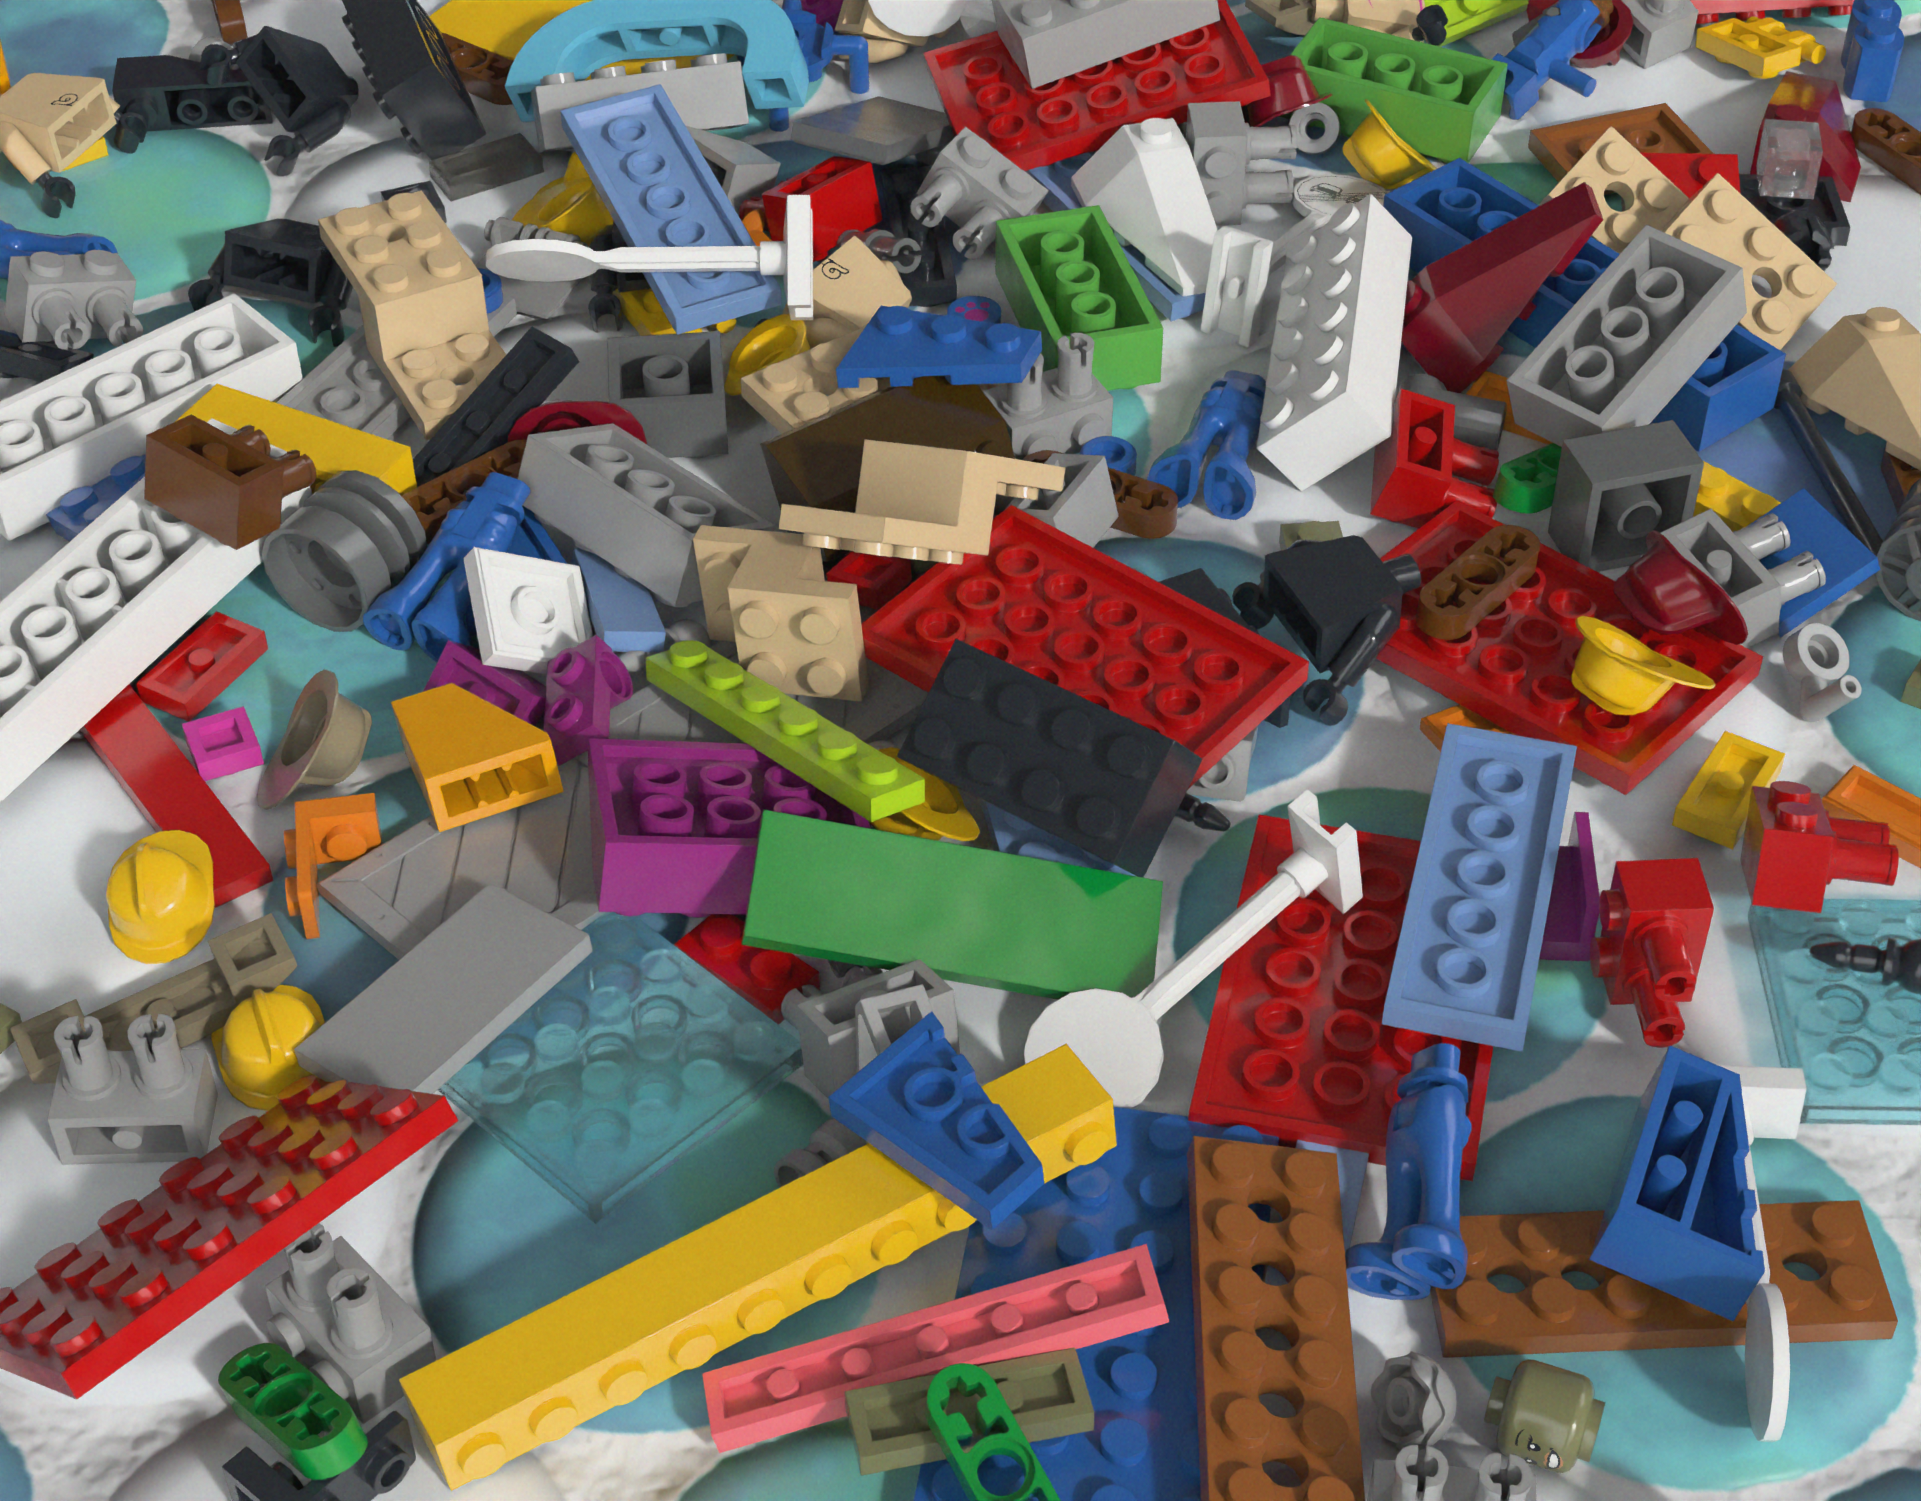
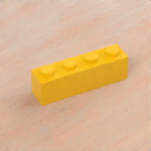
M220 384L213 386L176 420L178 421L192 414L205 422L212 418L237 430L246 425H252L255 427L254 431L260 429L265 433L271 445L287 452L298 450L300 451V456L306 454L311 458L316 468V480L310 486L312 494L318 491V488L338 471L358 470L375 476L396 490L401 496L417 488L411 447Z

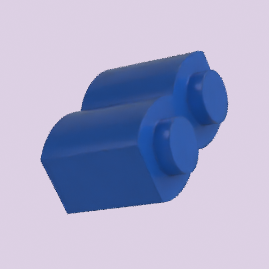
M1855 0L1853 2L1841 54V64L1845 69L1843 90L1851 100L1887 102L1892 95L1904 45V35L1899 28L1902 12L1900 6L1894 0Z

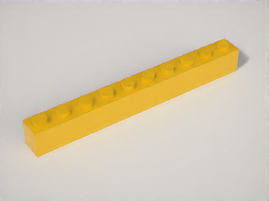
M1067 1043L981 1086L991 1102L1001 1106L1042 1163L1044 1184L1079 1165H1087L1096 1161L1106 1151L1117 1146L1113 1098ZM868 1143L400 1378L399 1382L414 1423L452 1491L474 1479L484 1478L493 1474L504 1463L545 1442L555 1441L564 1437L574 1427L616 1405L632 1402L645 1390L686 1369H694L703 1365L720 1351L753 1334H761L772 1329L782 1319L821 1299H828L838 1295L848 1285L886 1265H894L905 1260L913 1251L952 1231L963 1230L977 1219Z

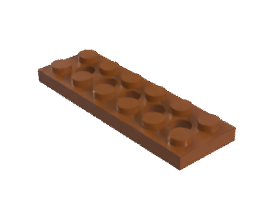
M1193 1136L1187 1152L1201 1501H1365L1337 1153ZM1251 1204L1268 1205L1280 1214L1283 1221L1278 1223L1264 1222L1258 1219L1257 1215L1248 1206ZM1256 1265L1271 1266L1283 1274L1287 1284L1280 1286L1269 1285L1263 1282L1251 1267ZM1261 1328L1274 1329L1288 1339L1291 1348L1282 1351L1271 1349L1265 1346L1264 1342L1256 1336L1255 1330ZM1263 1394H1276L1285 1398L1293 1406L1296 1415L1282 1418L1269 1413L1267 1408L1260 1403L1259 1396ZM1267 1462H1280L1289 1466L1298 1475L1301 1485L1283 1487L1274 1483L1264 1472L1262 1465Z
M1860 1201L1759 1204L1770 1269L1769 1284H1776L1782 1293L1787 1315L1789 1343L1892 1339L1898 1319ZM1605 1210L1460 1216V1233L1468 1251L1464 1280L1461 1285L1454 1289L1430 1287L1443 1358L1745 1345L1747 1305L1745 1302L1735 1320L1731 1321L1589 1260ZM1793 1262L1806 1264L1813 1268L1820 1278L1813 1281L1800 1280L1795 1274L1786 1270L1783 1265ZM1573 1271L1583 1272L1592 1276L1599 1286L1591 1290L1576 1289L1568 1281L1564 1280L1562 1275ZM1500 1274L1510 1275L1521 1281L1525 1289L1517 1293H1505L1499 1291L1487 1279Z

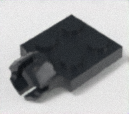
M1739 174L1741 195L1823 271L1829 267L1832 260L1830 249H1834V246H1847L1851 227L1833 177Z

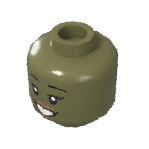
M1527 1359L1516 1367L1511 1381L1496 1376L1484 1422L1498 1426L1496 1442L1498 1449L1503 1455L1509 1457V1454L1516 1455L1524 1459L1528 1464L1556 1473H1565L1575 1466L1577 1459L1590 1462L1606 1402L1594 1399V1386L1588 1377L1537 1360Z

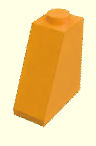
M449 683L391 701L405 754L439 832L564 792L552 742L548 733L453 683Z

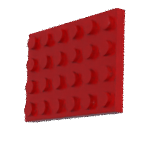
M1217 0L1220 21L1033 89L999 37L998 30L923 53L927 71L954 136L956 137L967 127L1023 171L1049 166L1057 161L1086 152L1098 151L1123 125L1142 123L1150 118H1173L1177 125L1187 122L1188 103L1240 101L1241 106H1245L1253 101L1271 96L1269 79L1226 0Z
M1457 500L1380 558L1384 562L1403 554H1410L1419 568L1421 585L1418 589L1402 594L1400 628L1376 659L1514 735L1577 746L1573 767L1624 795H1627L1759 675L1764 656L1740 644L1734 645L1723 641L1702 625L1679 634L1661 635L1658 632L1644 628L1634 620L1615 596L1613 585L1616 581L1540 543L1536 570L1533 576L1466 635L1457 639L1444 640L1425 634L1416 624V613L1421 589L1487 532L1497 526L1505 525ZM1477 578L1465 579L1475 584H1492L1488 581ZM1453 601V606L1457 607V603ZM1580 616H1587L1609 623L1631 635L1652 651L1705 674L1716 685L1712 689H1703L1676 682L1650 710L1636 715H1616L1604 710L1577 690L1571 681L1575 660L1584 639V635L1576 627L1575 620Z
M1010 505L993 519L988 555L964 553L962 565L938 562L861 623L865 657L929 693L955 639H958L1177 741L1203 759L1189 788L1306 682L1308 678V660L1013 505Z
M1258 815L1237 908L1277 875V867L1294 853L1289 819ZM1320 824L1330 835L1340 828ZM1356 830L1363 897L1343 914L1314 889L1305 898L1298 896L1224 961L1190 1104L1188 1121L1226 1128L1236 1125L1249 1126L1260 1134L1279 1137L1278 1146L1296 1148L1297 1140L1369 1153L1368 1163L1386 1166L1388 1121L1393 1105L1401 1100L1397 1095L1399 1080L1410 1073L1411 1060L1415 1053L1440 1043L1452 1044L1461 1051L1459 1073L1466 1077L1468 1085V1102L1466 1103L1465 1115L1469 1118L1472 1125L1468 1142L1462 1150L1460 1179L1473 1182L1493 1046L1382 1024L1385 1000L1421 841Z
M314 1075L303 1077L289 1084L277 1095L280 1103L259 1118L254 1115L235 1122L219 1135L218 1139L221 1144L200 1159L198 1157H191L173 1165L160 1176L159 1182L161 1186L139 1202L137 1199H131L113 1207L98 1220L99 1230L77 1245L73 1242L66 1243L48 1252L35 1264L34 1268L37 1273L13 1290L11 1287L1 1288L0 1369L74 1399H79L458 1122L444 1095L411 1091L410 1089L402 1090L382 1087L376 1084L368 1085L346 1082V1080L325 1082Z

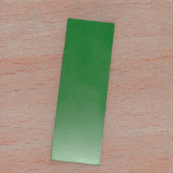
M763 810L741 945L891 970L920 959L943 980L1057 1000L1069 993L1095 988L1120 992L1133 998L1147 988L1155 978L1163 881Z

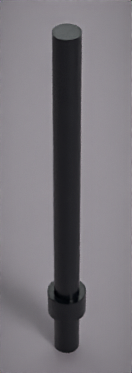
M1783 369L1774 408L1780 409L1848 530L1877 556L1883 543L1882 538L1801 401L1802 390L1794 375L1789 370Z

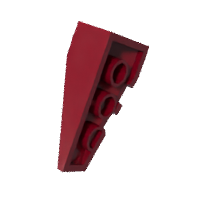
M1786 71L1769 101L1762 119L1750 174L1833 177L1841 201L1851 202L1861 165L1835 80Z
M1585 182L1429 264L1411 281L1407 282L1401 342L1424 371L1441 381L1447 391L1461 393L1494 363L1504 350V348L1497 344L1502 335L1517 316L1524 321L1528 319L1537 307L1532 303V300L1542 283L1548 276L1556 277L1564 272L1604 220L1592 187Z

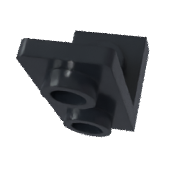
M392 1411L366 1433L368 1439L366 1450L353 1466L334 1477L311 1480L305 1486L285 1464L276 1461L273 1465L269 1466L246 1446L222 1466L232 1501H371L378 1494H384L394 1489L403 1480L410 1466L416 1460L408 1420L397 1411Z

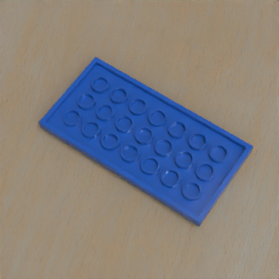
M1114 1107L1116 1147L1106 1151L1096 1161L1087 1165H1079L1045 1183L995 1229H989L978 1220L969 1226L955 1299L1147 1244L1170 1322L1076 1349L1094 1409V1430L1031 1442L1029 1444L1061 1501H1201L1187 1152L1193 1136L1278 1146L1279 1137L1260 1134L1254 1128L1245 1125L1226 1128L1188 1121V1116ZM1251 1204L1248 1206L1257 1215L1258 1219L1269 1223L1270 1206L1265 1204ZM1264 1265L1251 1267L1263 1280ZM1006 1455L990 1456L977 1469L978 1479L983 1488L997 1496L1011 1495L1018 1491L1024 1483L1022 1468L1013 1458ZM947 1459L921 1464L914 1501H969ZM1037 1497L1031 1499V1501H1039Z

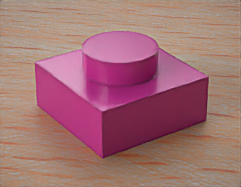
M244 706L182 724L185 740L195 767L204 781L231 775L264 764L259 742Z

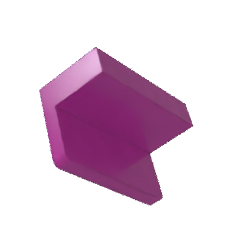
M448 640L423 690L424 692L453 683L535 727L545 710L546 686L521 670L482 665L479 648Z
M1574 812L1568 846H1559L1539 960L1590 961V942L1592 937H1595L1599 918L1600 896L1588 812Z

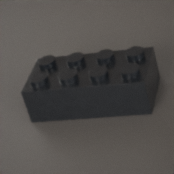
M342 0L347 14L341 18L355 39L352 41V45L365 64L362 70L376 90L372 93L373 97L389 120L395 116L403 125L400 131L408 145L417 155L424 151L437 167L487 134L441 31L417 0Z
M955 639L897 755L898 758L1137 877L1143 878L1203 760L1167 736L958 639Z

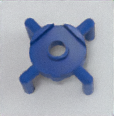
M783 0L781 9L789 17L807 64L809 82L817 81L822 77V69L830 63L834 55L849 56L850 91L856 94L868 92L869 53L867 40L862 36L834 35L833 28L829 23L826 22L824 28L816 23L815 14L802 11L801 0ZM736 55L737 60L741 62L743 67L745 57ZM788 108L768 109L769 128L775 132L786 131L789 128Z

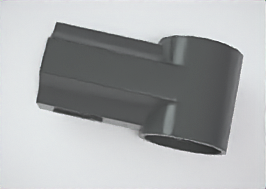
M1427 374L1409 376L1401 383L1399 391L1402 388L1455 405L1454 438L1475 446L1498 450L1506 418L1507 402L1447 391L1441 381Z

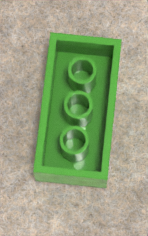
M1319 17L1290 54L1296 55L1301 59L1319 95L1332 93L1331 97L1320 101V103L1326 104L1337 114L1341 123V133L1348 138L1352 136L1353 132L1371 112V109L1364 101L1368 99L1394 132L1417 152L1436 157L1444 163H1450L1458 158L1469 163L1501 116L1508 63ZM1295 111L1280 115L1278 117L1290 120ZM1313 121L1308 125V127L1325 129V125L1321 121Z
M1099 205L996 221L995 274L1020 328L1041 331V354L1044 358L1043 372L1058 368L1057 343L1061 337L1066 335L1069 339L1070 349V334L1083 333L1090 336L1095 342L1092 374L1107 391L1133 389L1137 386L1161 382L1163 326Z

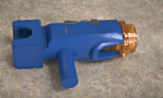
M1558 0L1543 10V14L1512 33L1515 47L1505 57L1497 53L1492 58V60L1508 63L1504 95H1506L1511 105L1509 117L1512 120L1520 119L1539 100L1538 90L1550 78L1584 97H1589L1593 93L1597 84L1596 79L1570 66L1569 60L1577 53L1584 52L1596 34L1608 24L1609 15L1613 12L1612 0Z

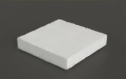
M474 547L463 558L482 665L547 674L548 661L552 660L559 652L566 648H573L593 637L580 566Z

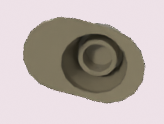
M324 669L316 673L305 685L297 699L286 733L261 779L257 794L259 807L266 810L276 807L291 794L299 783L329 787L343 782L359 765L372 725V717L367 710L338 692V680L334 672Z

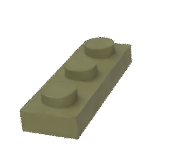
M1075 1347L978 1366L985 1370L995 1381L1029 1443L1094 1430V1409ZM937 1374L845 1391V1409L861 1476L946 1459L927 1423L925 1415L928 1389L931 1381ZM958 1388L949 1390L950 1396L948 1406L944 1409L945 1414L948 1416L952 1413L960 1412L973 1432L971 1444L961 1446L964 1453H968L981 1439L989 1435L1002 1433L998 1427H994L985 1437L982 1434L975 1420L977 1402L981 1399L978 1394L964 1397Z

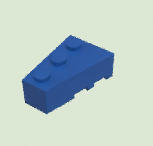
M1669 1045L1641 1097L1589 1259L1731 1321L1735 1320L1765 1273L1763 1251L1756 1250L1752 1218L1757 1211L1755 1190L1748 1189L1744 1159L1750 1150L1740 1074Z

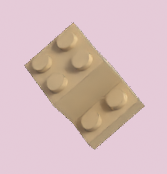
M701 525L693 538L709 639L736 642L739 665L747 670V672L777 687L785 694L862 702L869 688L857 585L825 581L820 547L802 545L804 534Z

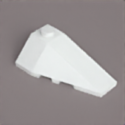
M1150 118L1142 123L1123 125L1071 177V186L1081 206L1099 205L1109 225L1114 229V235L1123 247L1132 244L1146 256L1145 265L1181 296L1206 293L1214 233L1218 230L1189 145L1173 118Z

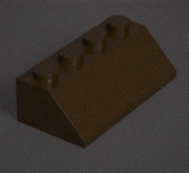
M945 376L914 378L912 386L888 387L760 443L780 511L782 504L855 513L865 439L963 450L1015 459L1005 419L978 384L951 385L946 381ZM786 530L787 533L804 534V532ZM820 547L822 561L825 562L832 561L851 552L849 550Z

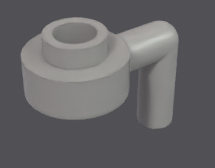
M1320 102L1296 110L1289 122V125L1296 126L1297 148L1309 155H1321L1330 151L1340 138L1341 123L1337 114L1329 106ZM1313 121H1321L1325 125V132L1318 139H1311L1307 135V127Z
M1811 623L1786 639L1783 646V660L1790 675L1801 684L1800 715L1805 721L1817 722L1861 695L1862 689L1859 681L1851 675L1843 676L1849 667V652L1844 640L1833 628L1822 623Z

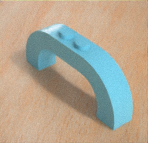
M592 0L563 12L531 36L514 59L505 88L521 122H531L535 120L530 92L536 86H541L540 79L543 76L574 72L575 82L584 81L595 69H600L621 60L721 53L741 55L745 57L742 76L755 109L804 107L809 76L807 64L792 23L786 13L772 0Z

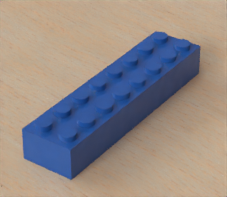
M1461 158L1385 194L1383 207L1412 236L1409 268L1417 273L1429 264L1539 206ZM1590 237L1560 276H1548L1542 283L1532 300V303L1537 307L1528 319L1524 321L1517 316L1507 330L1536 348L1619 256V253ZM1736 325L1653 419L1652 423L1673 420L1692 447L1698 452L1702 451L1774 408L1786 353L1741 326Z

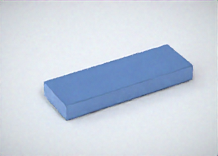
M573 548L571 564L580 566L589 616L597 636L612 648V652L663 651L666 631L648 588L633 578L619 575L615 572L612 564L597 554L580 548Z

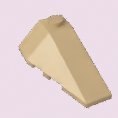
M1875 307L1863 314L1843 316L1788 369L1801 387V401L1807 408L1820 415L1829 412L1830 409L1845 418L1844 428L1857 436L1868 432L1887 441L1886 452L1921 471V333L1896 309L1887 307Z

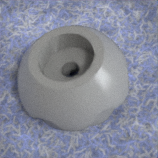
M1410 1351L1405 1356L1386 1360L1383 1372L1372 1384L1371 1397L1378 1409L1376 1428L1381 1436L1395 1442L1399 1450L1409 1445H1418V1451L1426 1449V1446L1431 1447L1445 1435L1455 1418L1457 1398L1451 1379L1437 1362L1421 1353Z

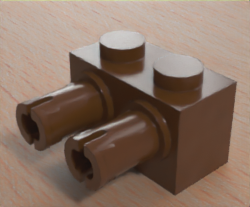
M191 414L146 435L144 499L169 512L175 518L183 520L212 536L220 543L238 550L280 528L282 498L311 486L316 480V468L311 458L306 454L300 456V451L291 450L276 460L269 457L271 448L267 436L260 429L254 431L255 427L252 425H246L229 435Z

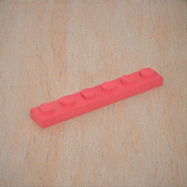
M1147 1244L702 1373L711 1436L719 1453L846 1417L845 1391L938 1374L942 1369L959 1363L980 1366L1074 1347L1079 1349L1169 1323Z

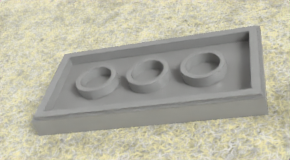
M490 882L297 1046L294 1051L299 1066L325 1082L346 1080V1082L368 1085L376 1084L382 1087L402 1090L410 1089L411 1091L433 1094L593 952L589 934Z

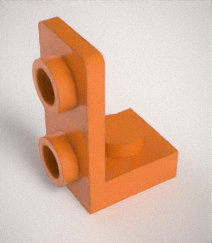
M375 793L295 802V829L284 830V846L288 869L297 868V876L285 877V891L289 916H302L306 939L320 938L319 891L317 889L318 865L357 860L383 844Z

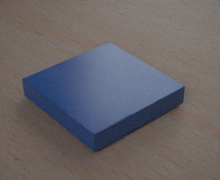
M1804 488L1757 519L1759 520L1770 513H1774L1778 516V522L1782 521L1785 524L1790 535V547L1759 560L1767 570L1773 569L1807 550L1813 554V560L1818 559L1826 576L1824 586L1804 593L1781 605L1779 633H1777L1780 638L1880 570L1878 557Z

